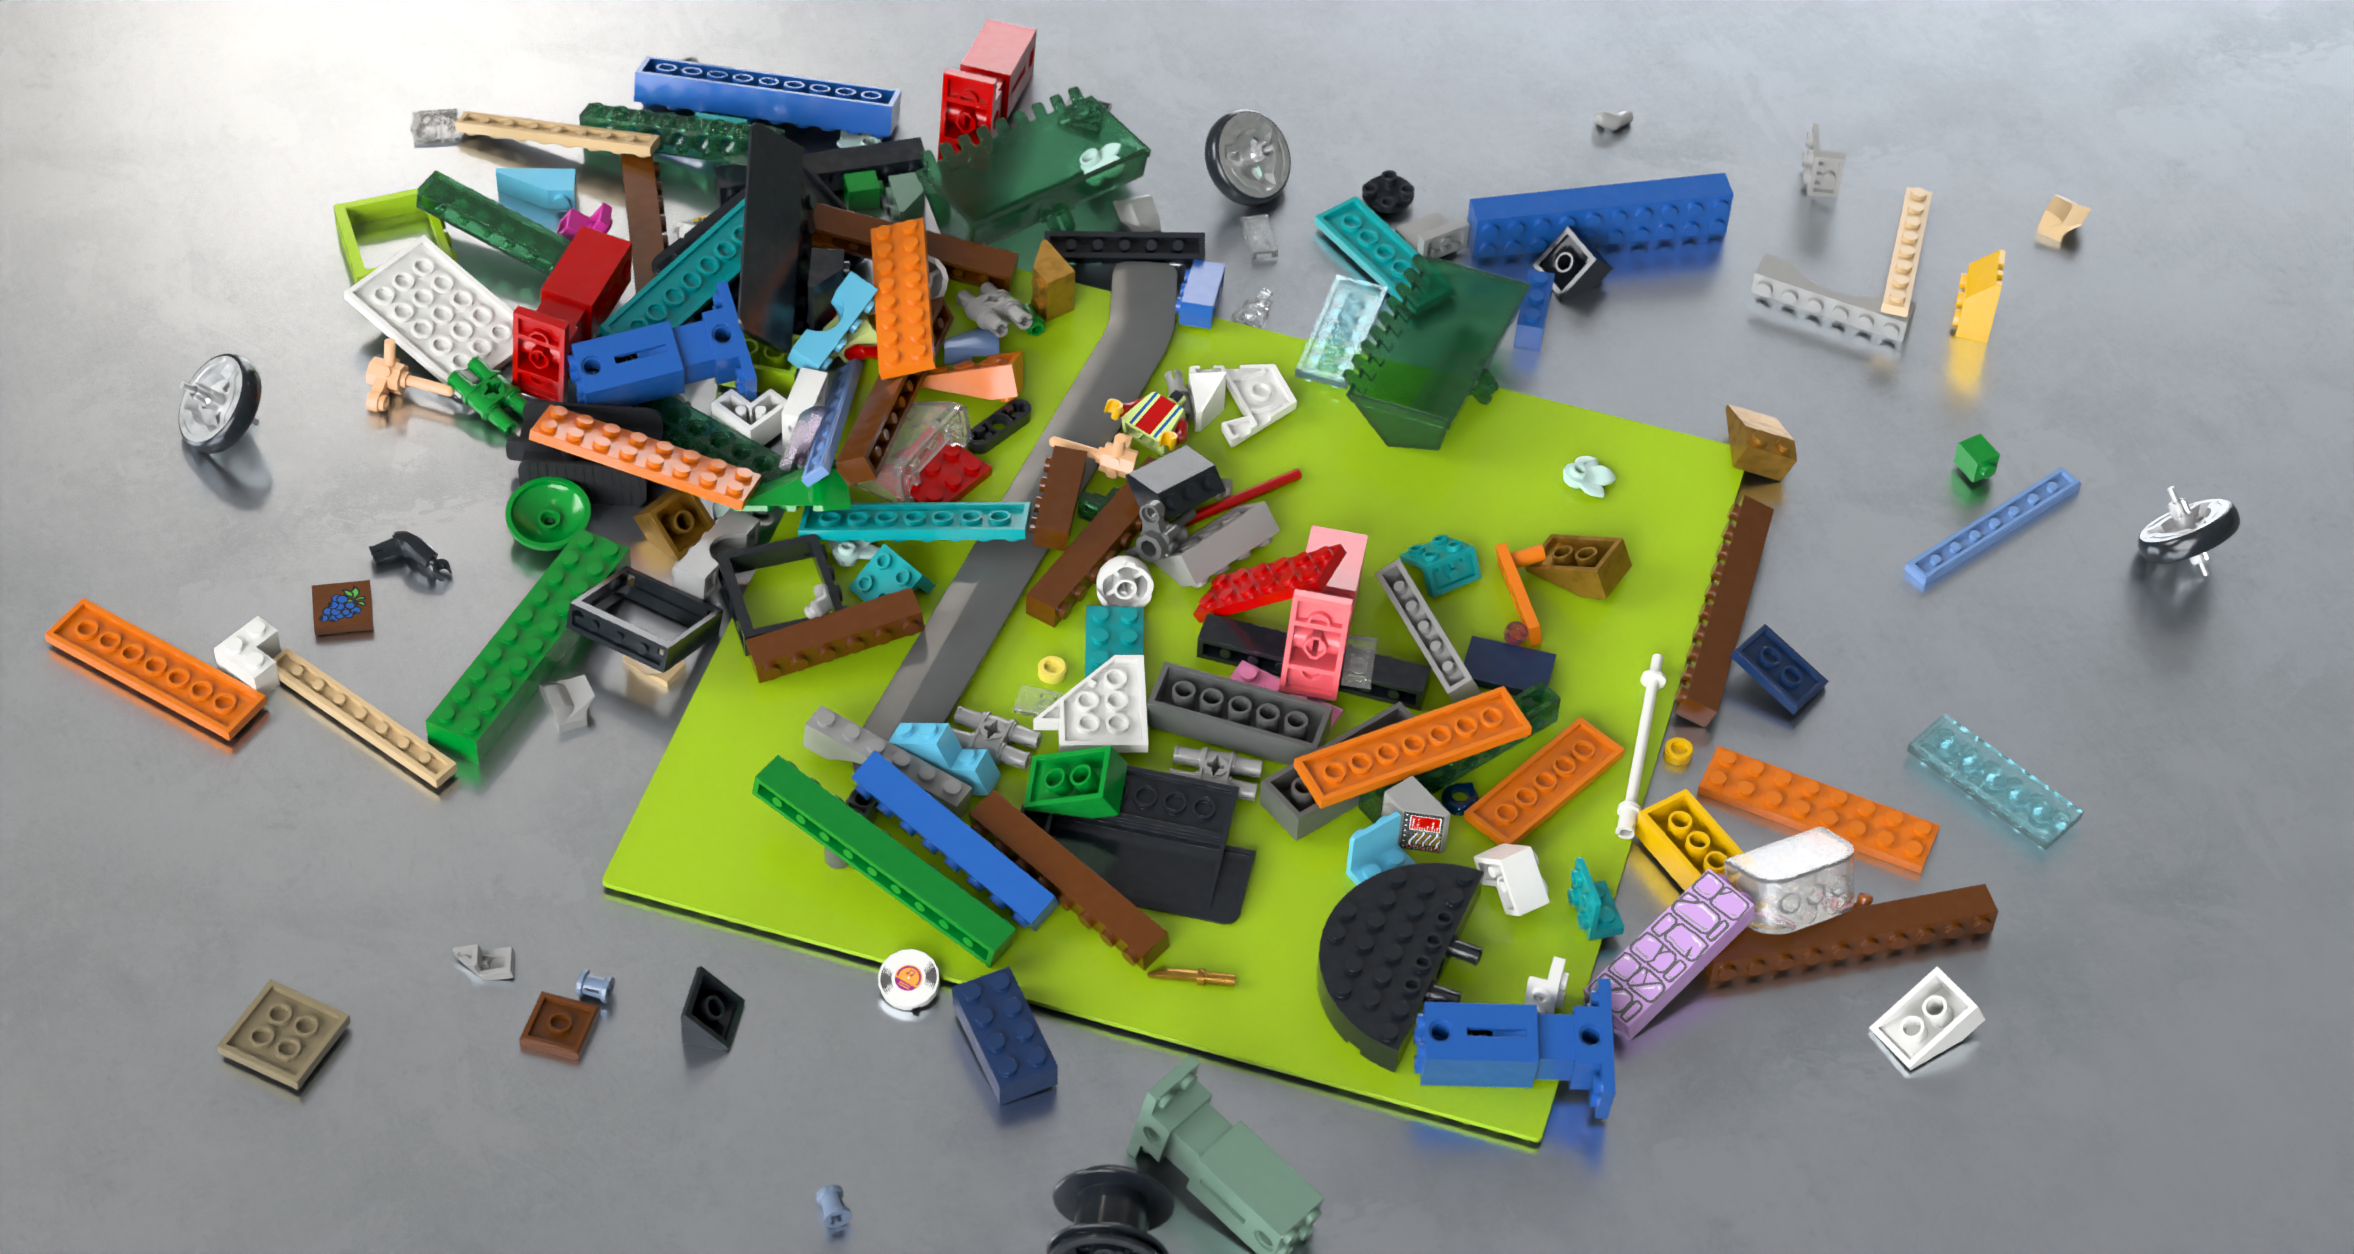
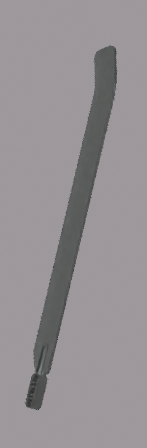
M1125 261L1114 267L1110 316L1106 330L1001 502H1031V516L1026 539L1014 542L1005 539H992L987 542L976 541L927 621L925 631L919 634L864 724V729L889 742L900 723H947L1050 548L1034 546V534L1029 533L1032 516H1038V513L1034 512L1036 498L1043 495V493L1039 492L1041 477L1048 475V473L1044 472L1046 456H1052L1054 447H1051L1049 444V439L1056 436L1097 449L1105 447L1107 442L1113 443L1115 435L1119 434L1123 427L1122 417H1119L1118 420H1113L1111 418L1112 413L1104 412L1107 401L1109 399H1117L1121 403H1129L1140 399L1165 357L1174 334L1178 274L1172 265L1157 262ZM1087 457L1078 501L1099 467V464L1095 463V459ZM853 762L854 773L859 769L861 764ZM853 790L845 804L856 812L864 814L874 824L877 818L876 807L879 803L873 798L867 801ZM824 847V858L828 866L840 869L849 865Z

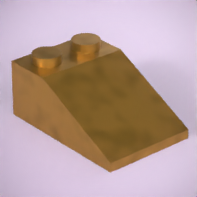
M1727 404L1725 409L1733 468L1782 481L1797 462L1795 440L1776 418Z
M1551 534L1542 545L1546 560L1525 566L1527 572L1580 597L1607 599L1632 567L1623 538Z

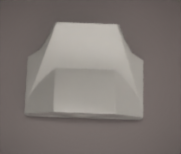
M1146 194L1113 201L1120 221L1130 227L1132 232H1161L1158 211L1151 195Z
M585 674L574 678H563L539 684L540 694L559 733L587 725V710L595 698V694Z

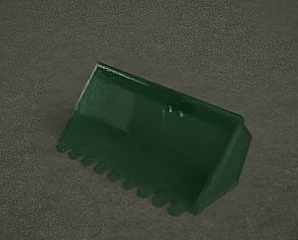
M1074 86L1068 89L1072 104L1065 106L1061 95L1055 94L1050 97L1054 111L1047 114L1041 102L1034 103L1031 108L1036 119L1029 122L1025 112L1018 110L1013 113L1017 127L1012 130L1005 118L997 119L995 126L999 135L992 138L988 128L981 126L976 129L980 143L975 146L968 134L958 136V142L962 151L955 154L951 144L944 142L939 145L943 159L936 162L930 150L921 152L920 156L924 168L915 171L918 181L922 184L941 234L990 245L1039 222H1046L1050 231H1061L1057 216H1060L1066 231H1074L1076 227L1071 210L1075 209L1077 205L1143 177L1147 157H1150L1151 150L1092 95L1084 98L1079 87ZM1110 143H1120L1122 145L1116 155L1120 159L1084 174V171L1081 169L1080 157L1085 151L1091 148L1099 151Z
M1415 254L1412 262L1420 271L1419 274L1412 268H1407L1404 271V277L1411 287L1409 288L1403 282L1397 283L1395 290L1403 299L1402 302L1395 296L1387 299L1386 303L1394 315L1392 316L1385 310L1380 311L1378 314L1379 321L1386 329L1383 331L1378 325L1371 326L1369 333L1377 344L1374 345L1368 339L1363 340L1360 347L1368 357L1367 360L1360 354L1354 355L1351 362L1359 371L1358 375L1353 370L1346 369L1342 376L1350 386L1346 396L1356 405L1387 447L1439 451L1470 396L1473 395L1479 403L1488 405L1493 398L1491 393L1494 394L1499 386L1488 368L1494 354L1515 320L1531 284L1434 257L1426 259L1421 254Z

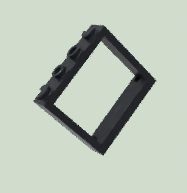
M816 534L716 554V562L719 563L718 578L745 656H749L745 640L810 619L802 618L754 629L735 576L736 573L813 558L821 583L828 586L832 600V612L848 608L847 606H842L843 596L840 585L834 584L835 573L832 564L827 565L826 560H828L825 544L819 543Z
M626 565L570 602L566 628L665 673L719 635L723 610ZM629 574L635 577L628 580ZM625 596L686 624L690 628L669 642L603 610Z

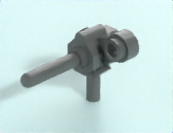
M1149 500L1139 510V515L1142 519L1140 537L1137 538L1135 546L1125 551V555L1135 558L1140 556L1151 563L1161 558L1169 557L1176 550L1178 535L1181 532L1180 529L1196 516V510L1191 508L1180 514L1171 523H1167L1164 521L1165 507L1163 503L1158 500Z

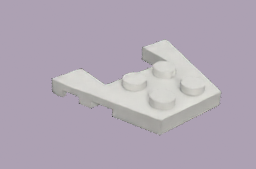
M1275 364L1240 365V369H1225L1224 365H1213V369L1200 370V366L1189 367V373L1227 372L1226 387L1244 416L1222 422L1221 431L1230 447L1236 446L1296 409L1297 400Z

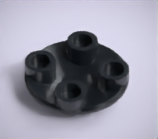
M1392 170L1382 172L1381 176L1372 178L1362 187V197L1365 204L1371 209L1382 213L1402 211L1414 199V186L1406 179L1397 176V173Z

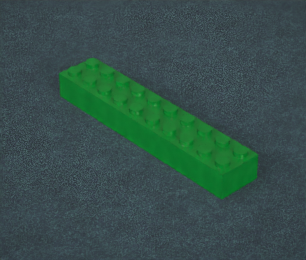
M580 528L425 722L428 744L480 765L538 691L539 684L546 681L581 636V634L566 628L570 602L626 565L631 567L630 548Z

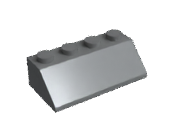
M1265 501L1239 505L1188 536L1184 543L1177 545L1172 555L1165 559L1161 558L1154 563L1181 587L1194 586V588H1199L1210 581L1208 577L1212 574L1218 575L1230 569L1229 564L1234 560L1240 561L1249 557L1252 554L1250 550L1254 547L1260 548L1272 542L1271 537L1280 530Z

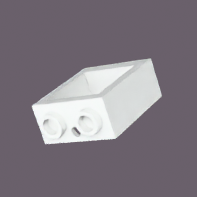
M801 367L781 413L783 452L809 457L828 398L827 372Z

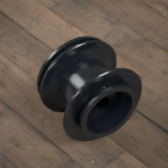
M1098 1165L1067 1175L1055 1186L1052 1197L1054 1205L1074 1225L1060 1230L1051 1237L1047 1244L1046 1254H1169L1165 1246L1148 1233V1231L1166 1223L1173 1215L1175 1208L1174 1198L1170 1191L1154 1178L1126 1166Z

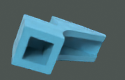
M900 723L889 740L890 743L971 786V795L987 796L991 793L1001 776L988 750L963 749L949 723Z

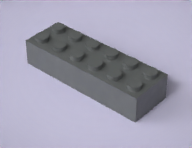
M1165 661L1147 702V726L1290 765L1294 762L1295 758L1309 754L1325 744L1331 728L1333 706Z
M1398 702L1313 752L1415 716L1401 702ZM1293 762L1262 780L1260 804L1298 841L1395 783L1320 809L1295 770Z

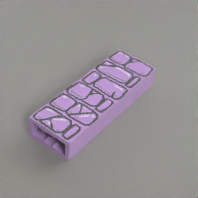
M1708 869L1583 990L1585 1004L1589 1003L1590 990H1595L1598 978L1611 979L1613 1027L1628 1040H1631L1755 919L1754 901L1745 892L1739 893L1734 889L1724 875L1720 873L1717 875L1711 869Z

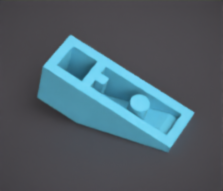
M496 168L495 170L497 191L548 210L576 209V169Z

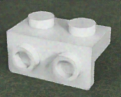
M1554 956L1548 980L1533 976L1529 977L1524 1004L1537 1005V1014H1555L1556 1008L1562 1009L1569 973L1564 972L1566 959Z

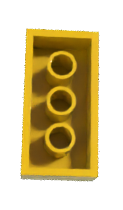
M1687 788L1639 811L1635 835L1684 891L1708 869H1711L1717 875L1719 873L1724 875L1730 881L1732 887L1739 893L1742 891L1746 894L1753 892L1758 868Z

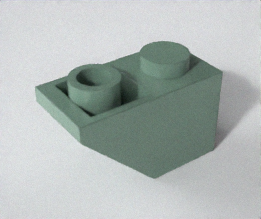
M920 172L888 176V187L884 188L886 202L891 203L890 215L892 221L899 223L909 219H916L925 209V188Z

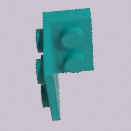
M1448 535L1435 536L1431 542L1424 545H1413L1408 548L1407 552L1400 554L1401 561L1422 569L1428 596L1433 598L1481 578L1475 547L1461 540L1451 538Z
M884 543L849 585V589L864 602L911 587L913 591L917 592L921 588L929 594L936 585Z
M1583 857L1576 858L1575 868L1571 870L1572 884L1567 894L1570 905L1575 906L1577 910V921L1580 929L1585 930L1589 941L1623 934L1625 926L1606 881L1593 882Z

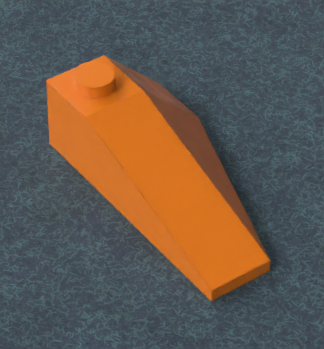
M1015 351L989 355L987 360L977 364L971 362V360H966L954 365L953 369H949L947 365L937 366L936 369L929 370L921 387L988 400L1000 399V402H1010L1016 399L1023 390V352Z

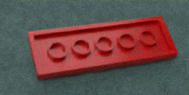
M1341 544L1330 547L1323 546L1316 551L1308 553L1304 551L1290 558L1282 557L1275 562L1261 563L1249 569L1241 568L1227 575L1220 574L1211 582L1212 586L1207 594L1199 600V606L1193 615L1200 623L1204 622L1207 613L1227 616L1292 599L1295 589L1310 592L1323 591L1347 551Z

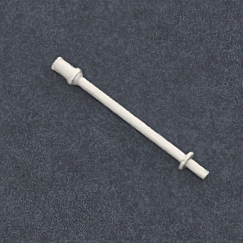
M1660 654L1652 656L1650 670L1643 672L1640 680L1642 685L1646 687L1626 799L1618 805L1617 810L1619 820L1615 833L1621 839H1631L1634 837L1636 820L1639 811H1641L1640 805L1637 804L1657 690L1662 689L1667 681L1666 676L1661 672L1663 656Z

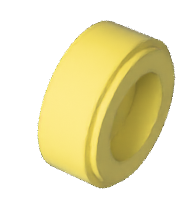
M1047 656L1040 660L1038 664V677L1041 681L1047 684H1058L1066 678L1067 664L1062 658Z

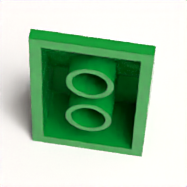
M1112 746L1035 755L1032 757L1023 808L1027 811L1084 818L1117 816L1120 812L1128 763Z

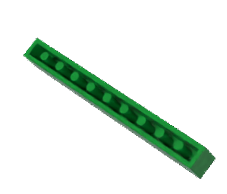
M777 755L755 776L752 790L753 795L989 968L1012 945L1016 928L1012 926L1009 920L994 913L983 901L975 899L968 894L960 884L952 882L942 875L935 866L927 864L916 856L912 849L904 847L894 840L887 831L879 829L864 814L853 810L845 804L843 799L831 794L816 779L810 778L801 772L791 761H786Z

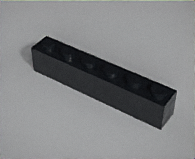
M1044 232V240L1046 239L1067 263L1142 261L1193 264L1194 259L1205 261V232Z

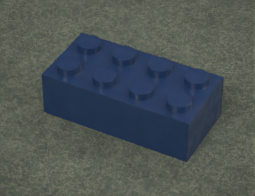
M1010 966L952 987L953 1008L999 1105L1058 1084V1065Z

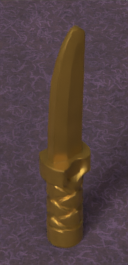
M1201 968L1198 971L1158 969L1147 973L1148 978L1197 982V985L1204 986L1205 983L1235 987L1236 979L1235 974L1207 972L1206 969Z

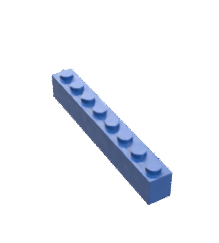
M874 750L852 775L851 778L857 785L854 790L867 801L873 798L879 803L876 808L889 819L895 816L900 820L899 827L911 837L917 834L922 838L923 842L921 845L931 854L935 855L939 852L946 858L944 864L957 874L961 870L968 876L966 881L978 892L982 889L987 891L991 895L989 900L1000 910L1006 907L1014 913L1011 918L1022 928L1026 929L1027 926H1030L1034 931H1037L1059 905L1058 900L1051 892L877 751Z

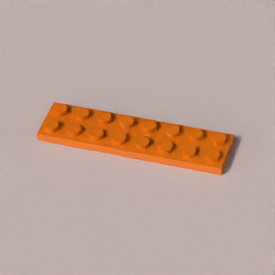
M923 217L909 219L904 222L872 228L874 287L878 289L874 296L878 366L881 380L936 369L927 237Z
M550 404L531 428L529 440L740 511L747 504L761 480L760 474L754 473L748 468H739L727 464L721 459H712L700 455L694 450H686L674 446L670 442L659 441L647 437L643 433L632 432L620 428L616 424L605 423L589 415H581L569 411L562 406Z
M82 598L45 633L46 642L229 741L267 704V697L263 693L85 598Z
M1502 686L1294 759L1293 766L1320 809L1411 776L1531 735L1532 726L1506 688Z
M1721 746L1717 747L1697 794L1919 874L1922 873L1940 829L1939 824Z

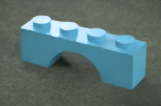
M850 271L836 290L831 301L838 314V325L826 331L806 329L791 349L787 361L798 369L803 367L826 372L833 362V359L830 357L834 352L839 354L848 342L845 338L848 333L854 334L863 322L860 317L863 313L869 315L875 307L874 295L878 289Z

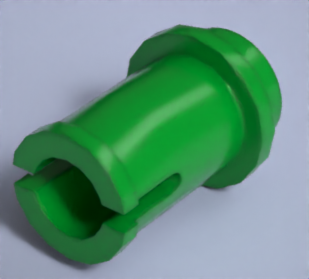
M1030 303L1023 304V310L1032 316V325L1025 329L1026 333L1032 336L1041 335L1045 329L1043 318L1036 314Z

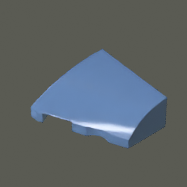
M978 327L944 339V364H959L966 360H971L972 362V356L999 354V337H996L990 330Z

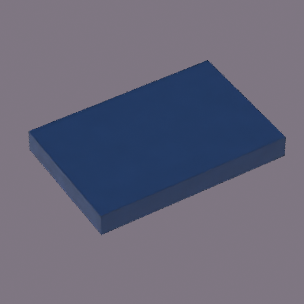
M1766 624L1730 655L1738 665L1793 715L1829 682Z
M1472 636L1464 665L1478 687L1493 690L1504 686L1509 694L1544 702L1556 654Z

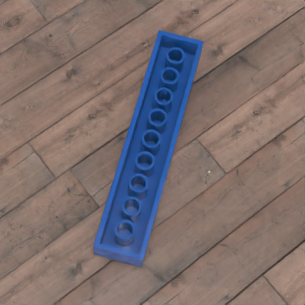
M646 56L635 71L634 102H640L646 107L662 105L667 106L670 110H681L684 108L691 109L694 113L714 112L720 116L732 117L733 115L743 116L744 119L751 121L765 119L773 124L787 122L795 123V126L801 128L817 126L824 131L839 129L846 130L848 134L853 135L868 133L876 138H885L891 136L899 121L901 90Z
M1716 173L1470 199L1467 222L1470 225L1467 244L1472 259L1544 252L1567 226L1591 246L1727 232L1734 194L1726 174Z

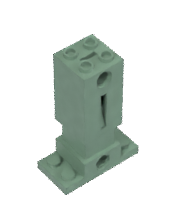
M1190 1054L1147 1092L1126 1151L1134 1159L1138 1158L1143 1152L1146 1154L1150 1153L1158 1162L1166 1156L1190 1178L1186 1188L1256 1254H1290L1294 1248V1242L1299 1238L1304 1241L1314 1231L1315 1226L1313 1224L1322 1214L1319 1209L1324 1197L1241 1120L1233 1126L1210 1105L1213 1094L1197 1080L1196 1072L1200 1062Z

